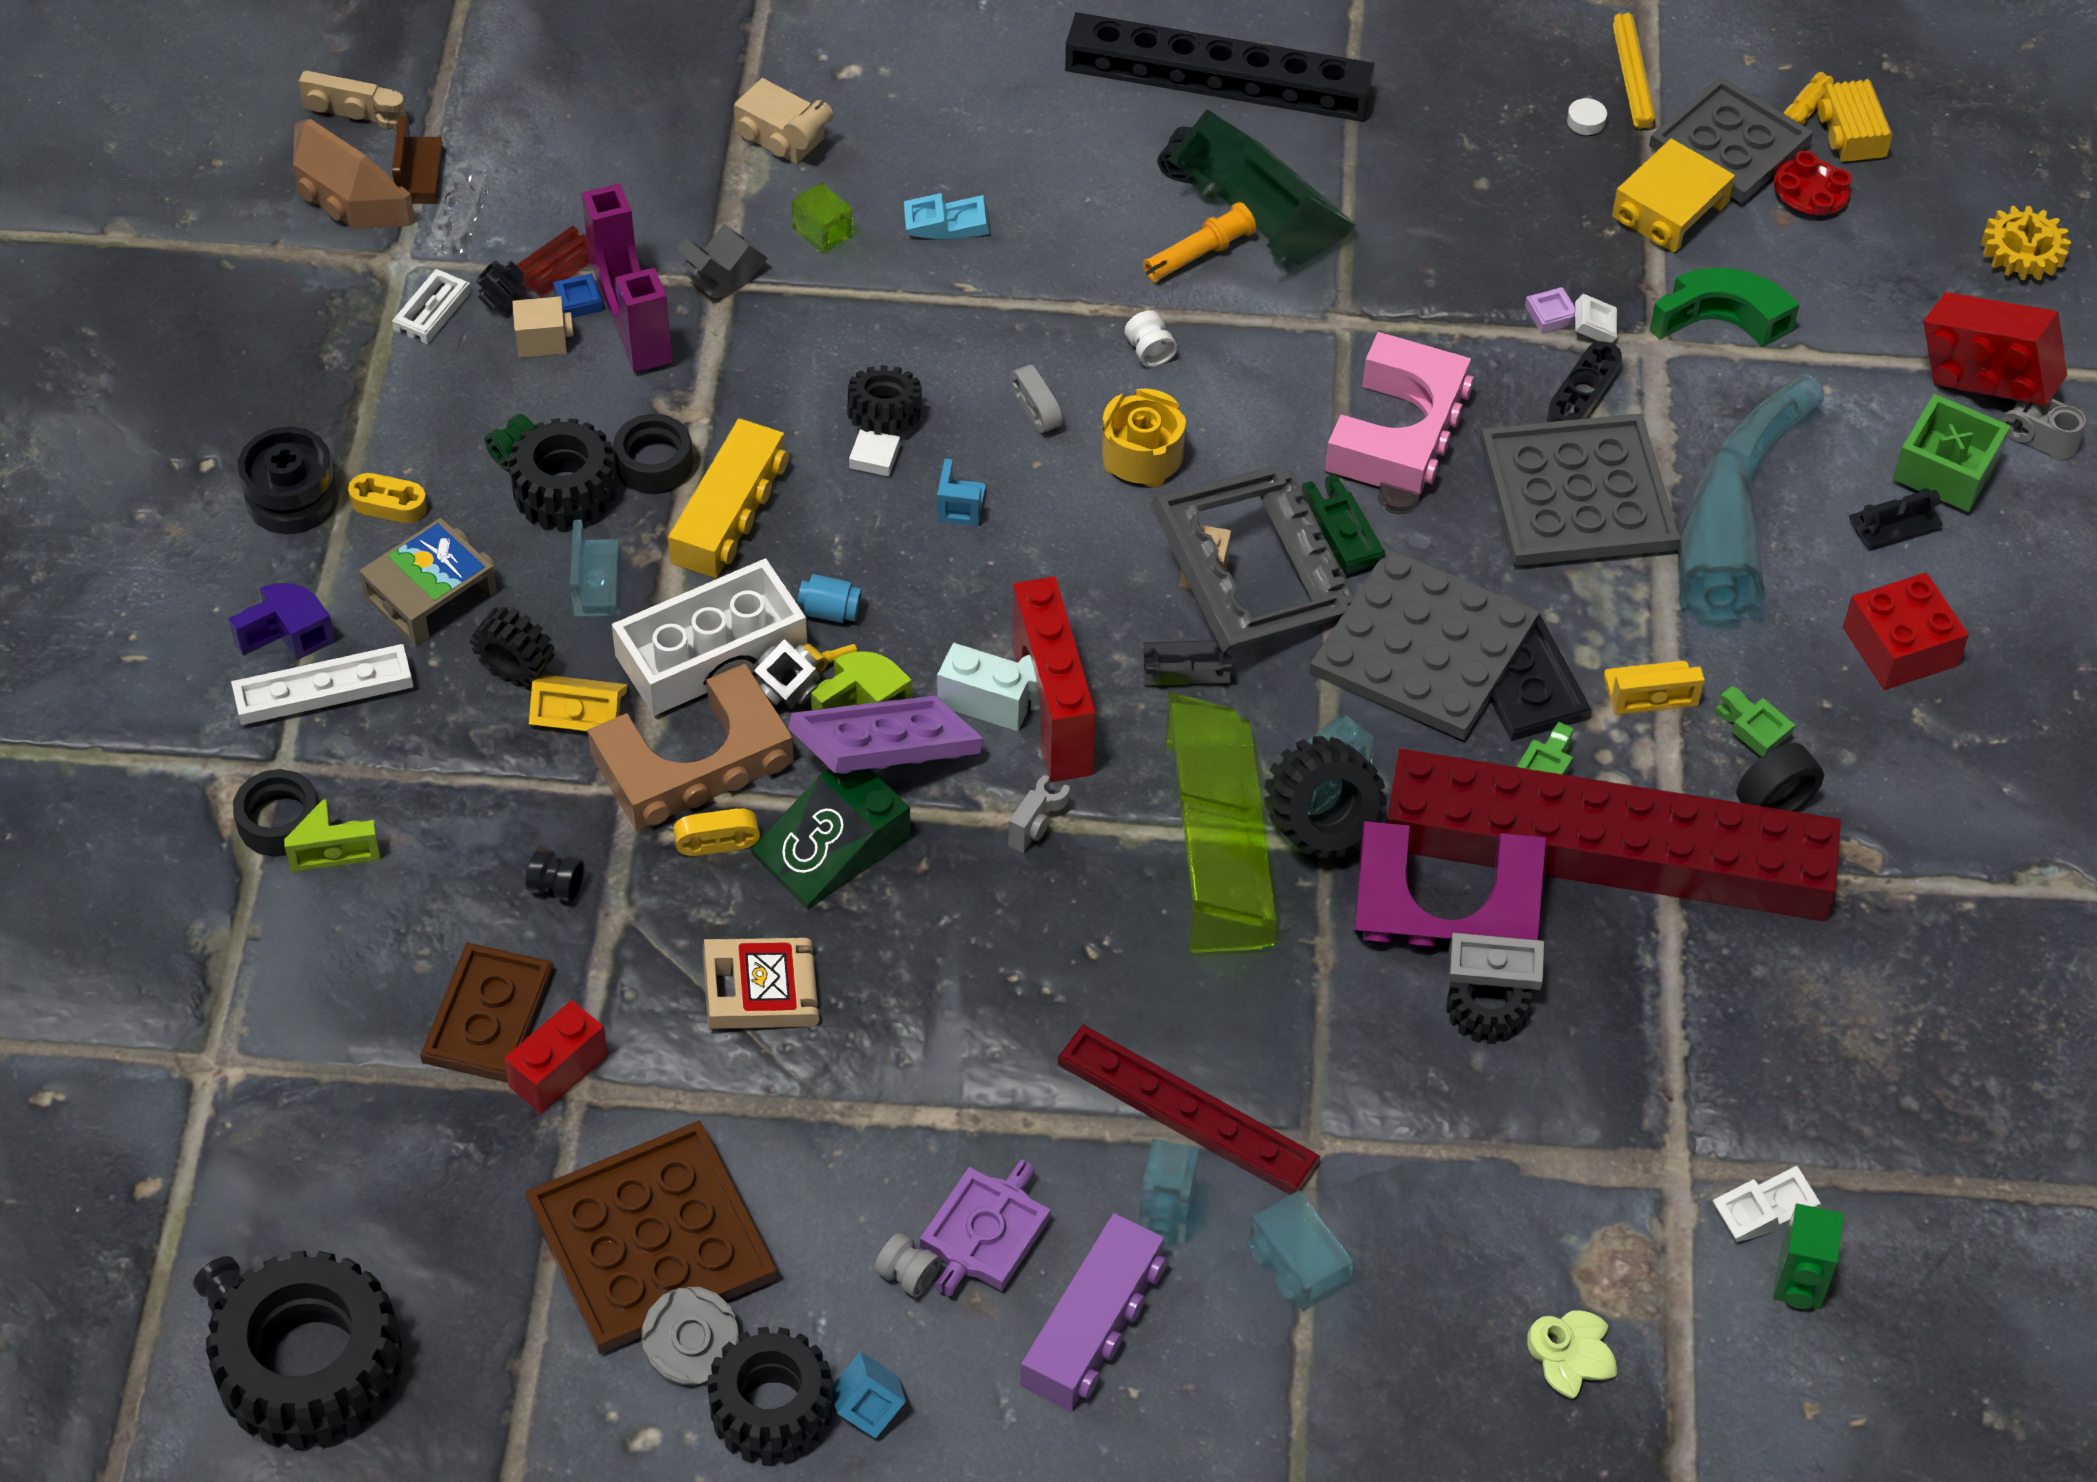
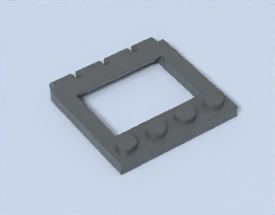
M1278 465L1158 495L1150 503L1223 653L1339 620L1346 613L1355 597L1345 576L1335 578L1333 576L1341 568L1327 540H1315L1323 532L1309 504H1297L1298 501L1304 498V494L1292 470L1281 472ZM1260 496L1312 601L1252 618L1249 611L1240 606L1235 596V591L1238 588L1230 572L1224 571L1216 558L1219 550L1212 536L1203 531L1198 518L1201 515L1200 511Z

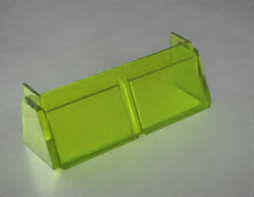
M1168 692L1165 748L1166 750H1174L1192 902L1188 950L1191 953L1253 950L1261 949L1262 946H1274L1276 917L1250 719L1239 717L1234 708Z

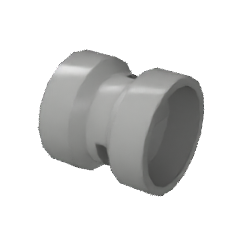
M898 1232L889 1239L881 1250L874 1270L887 1280L897 1278V1281L901 1283V1289L917 1298L928 1289L940 1269L941 1258L928 1249L922 1251L918 1248L915 1249L914 1240L902 1232Z

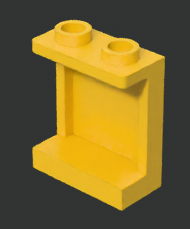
M1671 138L1617 188L1612 216L1622 224L1651 239L1656 244L1676 253L1681 248L1684 233L1711 207L1721 211L1729 203L1735 175Z

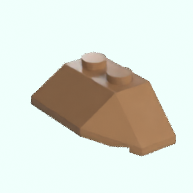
M312 119L300 120L294 124L293 166L297 181L296 189L306 201H313L325 209L333 219L341 220L353 229L410 226L415 222L411 194L402 186H396L391 177L369 157Z

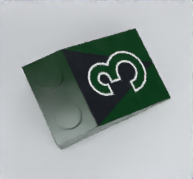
M870 768L853 770L848 774L834 773L828 769L815 779L754 845L751 852L809 910L911 838L910 807Z

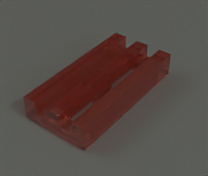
M571 226L516 264L525 273L522 277L524 279L523 283L542 297L554 288L553 282L565 280L589 264L586 235L582 234L579 236L578 229ZM581 250L579 253H577L576 255H574L573 257H571L569 260H567L566 262H564V260H566L567 258H569L570 256H572V255H573L574 253H576L577 251ZM551 270V272L548 273L546 276H544V277L541 278L540 280L536 281V280L539 279L541 276H543L544 274H546L547 272H549V271Z

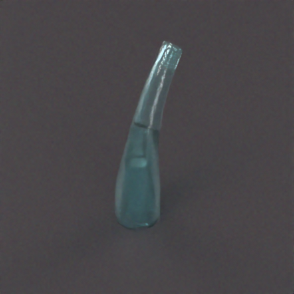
M1801 373L1755 407L1733 429L1716 450L1694 491L1680 538L1676 576L1679 605L1683 612L1687 609L1695 614L1697 622L1707 626H1729L1740 623L1741 614L1753 607L1758 611L1763 604L1765 592L1751 479L1761 459L1771 445L1793 424L1798 423L1823 402L1824 391L1822 386L1812 375Z

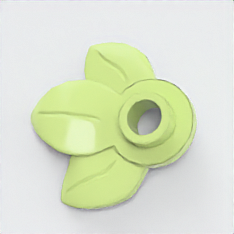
M1573 1310L1561 1319L1554 1316L1540 1317L1530 1326L1527 1335L1528 1349L1536 1360L1543 1363L1544 1376L1547 1382L1562 1395L1574 1399L1579 1393L1582 1379L1602 1381L1612 1379L1617 1375L1615 1357L1609 1347L1600 1341L1608 1330V1324L1601 1317L1590 1312ZM1548 1334L1552 1335L1558 1344L1553 1343L1549 1339Z

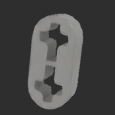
M1029 364L1011 371L1010 383L1014 395L1037 431L1042 434L1062 426V414L1059 405L1036 368Z

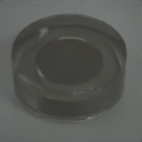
M1380 483L1378 501L1388 512L1407 514L1418 506L1420 493L1388 483Z

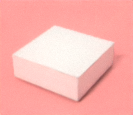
M1582 294L1575 302V331L1597 341L1612 343L1617 338V308Z
M860 429L849 458V468L890 476L900 448V437L884 433L878 435L874 434V431L865 432Z

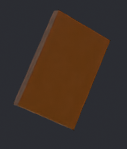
M466 942L421 1051L422 1063L508 1083L504 1057L529 1036L554 972L553 962Z

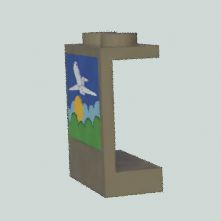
M441 517L359 570L364 597L416 647L430 638L426 616L474 584H477L490 597L497 593L494 575L497 573V569L492 559L484 552L479 554L470 545L466 535L459 528H451Z

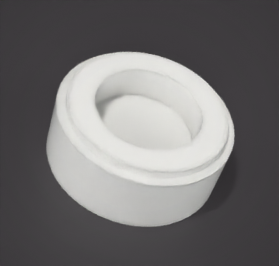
M1589 98L1578 99L1569 107L1568 126L1574 132L1582 135L1597 134L1605 127L1607 110L1597 100Z

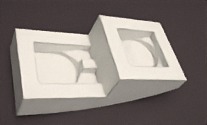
M1798 1166L1759 1185L1753 1179L1713 1200V1205L1736 1242L1763 1236L1787 1227L1796 1203L1821 1208L1820 1201Z

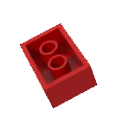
M1945 292L1923 321L1934 385L2047 405L2068 376L2058 311Z

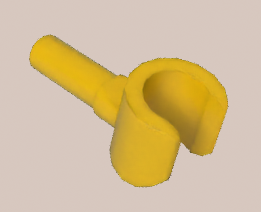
M811 644L803 645L818 661L815 668L819 675L825 670L827 664L832 663L835 658L847 653L857 652L855 644L822 653Z

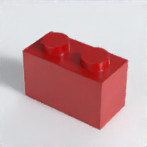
M573 1000L569 1001L504 1057L509 1088L542 1114L608 1056L604 1026Z

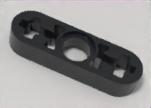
M1599 341L1591 344L1586 349L1551 399L1547 422L1589 418L1619 374L1622 353L1616 345L1610 342ZM1606 360L1601 365L1599 372L1595 370L1596 363ZM1585 382L1591 384L1595 390L1588 393L1581 392L1574 385ZM1570 403L1575 405L1574 412L1568 413L1567 416L1564 415L1569 409Z

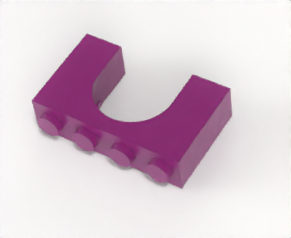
M621 184L582 192L589 261L633 372L673 363L667 296L655 267L640 270L635 247L632 210Z
M1363 822L1353 930L1363 931V940L1390 942V934L1409 935L1408 944L1434 947L1436 938L1451 939L1452 933L1538 940L1546 837L1498 834L1493 886L1486 902L1479 910L1468 917L1459 920H1445L1434 917L1421 909L1409 892L1406 881V866L1410 825Z

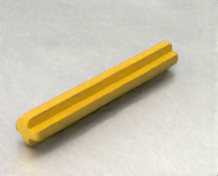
M1618 13L1614 16L1613 30L1633 123L1637 129L1644 127L1650 129L1654 126L1656 116L1634 17L1630 13Z

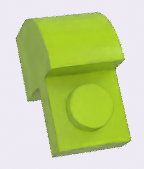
M866 651L847 653L834 659L835 677L822 681L811 692L812 710L909 699L912 698V679L894 662L880 654Z

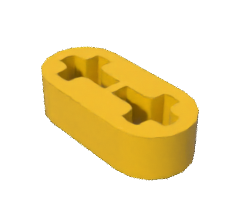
M364 473L354 477L349 483L348 492L352 508L360 514L410 524L419 521L427 513L428 506L425 491L415 482L375 473Z
M744 808L685 816L679 819L673 827L677 851L687 856H699L749 848L756 844L760 837L756 814Z

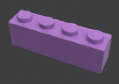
M1115 1213L1112 1214L1022 1361L1021 1387L1071 1412L1081 1397L1085 1399L1090 1397L1100 1376L1097 1369L1104 1358L1110 1361L1116 1354L1123 1337L1120 1331L1127 1320L1134 1322L1138 1317L1145 1302V1296L1142 1294L1149 1282L1156 1285L1164 1273L1168 1259L1163 1257V1236Z

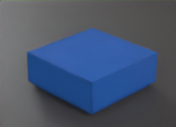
M592 273L553 282L556 297L561 296L563 313L571 312L572 318L603 311L602 300Z

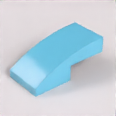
M942 193L904 201L906 231L910 236L932 239H957L990 234L988 209L984 195L945 203Z

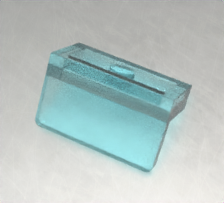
M582 520L573 521L570 591L574 617L617 616L619 539L585 540Z

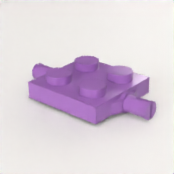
M1019 1160L1007 1180L988 1177L971 1167L962 1176L920 1237V1248L930 1250L948 1265L934 1284L939 1292L943 1293L945 1289V1295L952 1296L953 1291L964 1275L976 1277L1003 1291L1051 1219V1209L1030 1199L1023 1191V1188L1035 1173V1168L1030 1163H1027L1025 1167V1161Z

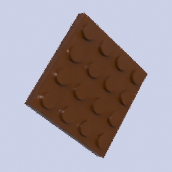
M700 1120L525 1191L526 1201L599 1354L640 1338L641 1328L648 1310L662 1295L678 1288L701 1287L717 1293L724 1301H727L777 1280V1270Z

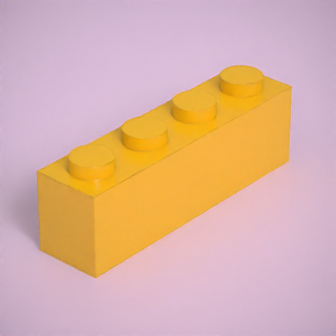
M738 418L668 536L671 564L714 578L718 577L725 564H731L735 557L742 534H748L752 528L755 511L759 504L764 505L767 502L773 480L777 474L782 475L786 469L789 452L785 451L784 432Z

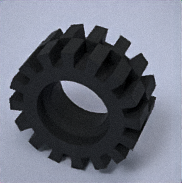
M881 365L880 370L877 371L872 366L867 367V373L862 370L856 372V377L852 376L848 384V418L852 419L853 425H861V430L868 432L873 428L874 434L881 435L882 430H888V435L896 434V429H899L902 433L908 431V425L914 427L917 425V420H920L922 385H920V380L917 377L913 378V373L909 371L901 374L902 368L894 367L893 371H890L886 365Z
M496 607L492 609L471 635L470 644L474 645L472 650L474 654L481 655L478 660L482 665L488 664L490 666L488 670L492 674L496 672L501 674V680L507 682L511 679L513 685L520 686L522 683L524 687L532 684V681L541 675L554 658V645L549 644L551 638L548 634H541L543 628L538 623L535 626L530 623L531 618L526 614L522 618L519 616L518 610L512 608L509 612L507 607H500L499 609Z
M1450 982L1446 1011L1450 1013L1449 1021L1452 1026L1459 1023L1458 1032L1463 1036L1468 1031L1473 1032L1472 1041L1479 1043L1480 1036H1487V1044H1495L1497 1035L1500 1036L1502 1042L1510 1040L1511 1032L1514 1035L1519 1034L1522 1025L1526 1024L1532 999L1531 989ZM1481 990L1494 991L1506 999V1005L1498 1009H1487L1476 1004L1472 1000V994Z

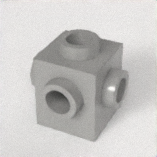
M785 639L777 647L775 645L770 647L757 662L758 667L754 670L758 679L762 682L760 687L768 700L775 706L782 701L789 709L797 702L803 705L810 700L811 692L818 687L816 683L820 679L815 668L818 661L803 646L799 645L794 649ZM795 673L797 676L785 686L782 683L784 675Z

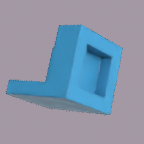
M944 459L937 493V521L979 526L986 485L980 482L953 479V459Z
M862 1351L856 1355L832 1385V1395L837 1414L875 1439L906 1402L899 1377Z

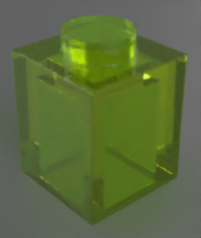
M822 182L810 190L802 192L791 201L793 229L822 254H825L853 236L852 207Z

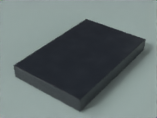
M1539 615L1533 631L1526 642L1521 644L1518 655L1512 664L1509 663L1506 674L1497 686L1496 684L1491 693L1490 702L1511 741L1554 730L1558 722L1568 726L1591 719L1592 709L1544 620Z

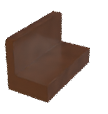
M399 116L392 165L394 183L398 187L402 186L411 194L412 204H437L443 156L442 137H411L408 117Z

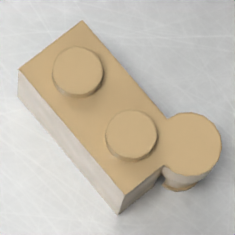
M761 78L734 103L735 132L743 138L765 147L776 156L783 157L797 165L825 138L824 125L833 119L834 114L826 102L818 109L822 104V100H816L811 104Z

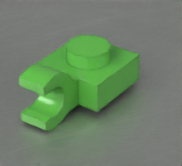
M1734 686L1729 687L1720 695V699L1723 702L1716 707L1715 711L1724 720L1734 722L1731 731L1761 757L1778 747L1792 735L1795 724L1764 698L1754 705Z
M1558 722L1546 744L1533 739L1517 767L1567 775L1573 757L1567 755L1572 745V741L1569 739L1574 733V728Z

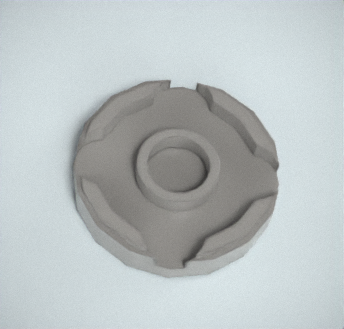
M701 1287L678 1288L662 1295L648 1310L641 1328L642 1350L649 1365L663 1379L679 1385H700L708 1381V1375H712L711 1364L714 1358H722L721 1348L728 1342L734 1345L738 1344L739 1330L731 1306L717 1293Z

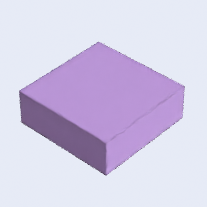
M1563 287L1526 297L1525 307L1541 334L1575 325V306Z

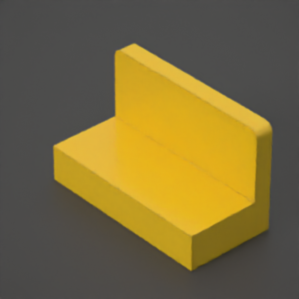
M1686 661L1610 668L1605 670L1603 676L1614 715L1698 706L1705 681L1701 666L1689 668Z
M542 675L532 681L529 724L587 731L592 727L619 717L621 697L627 694V684Z

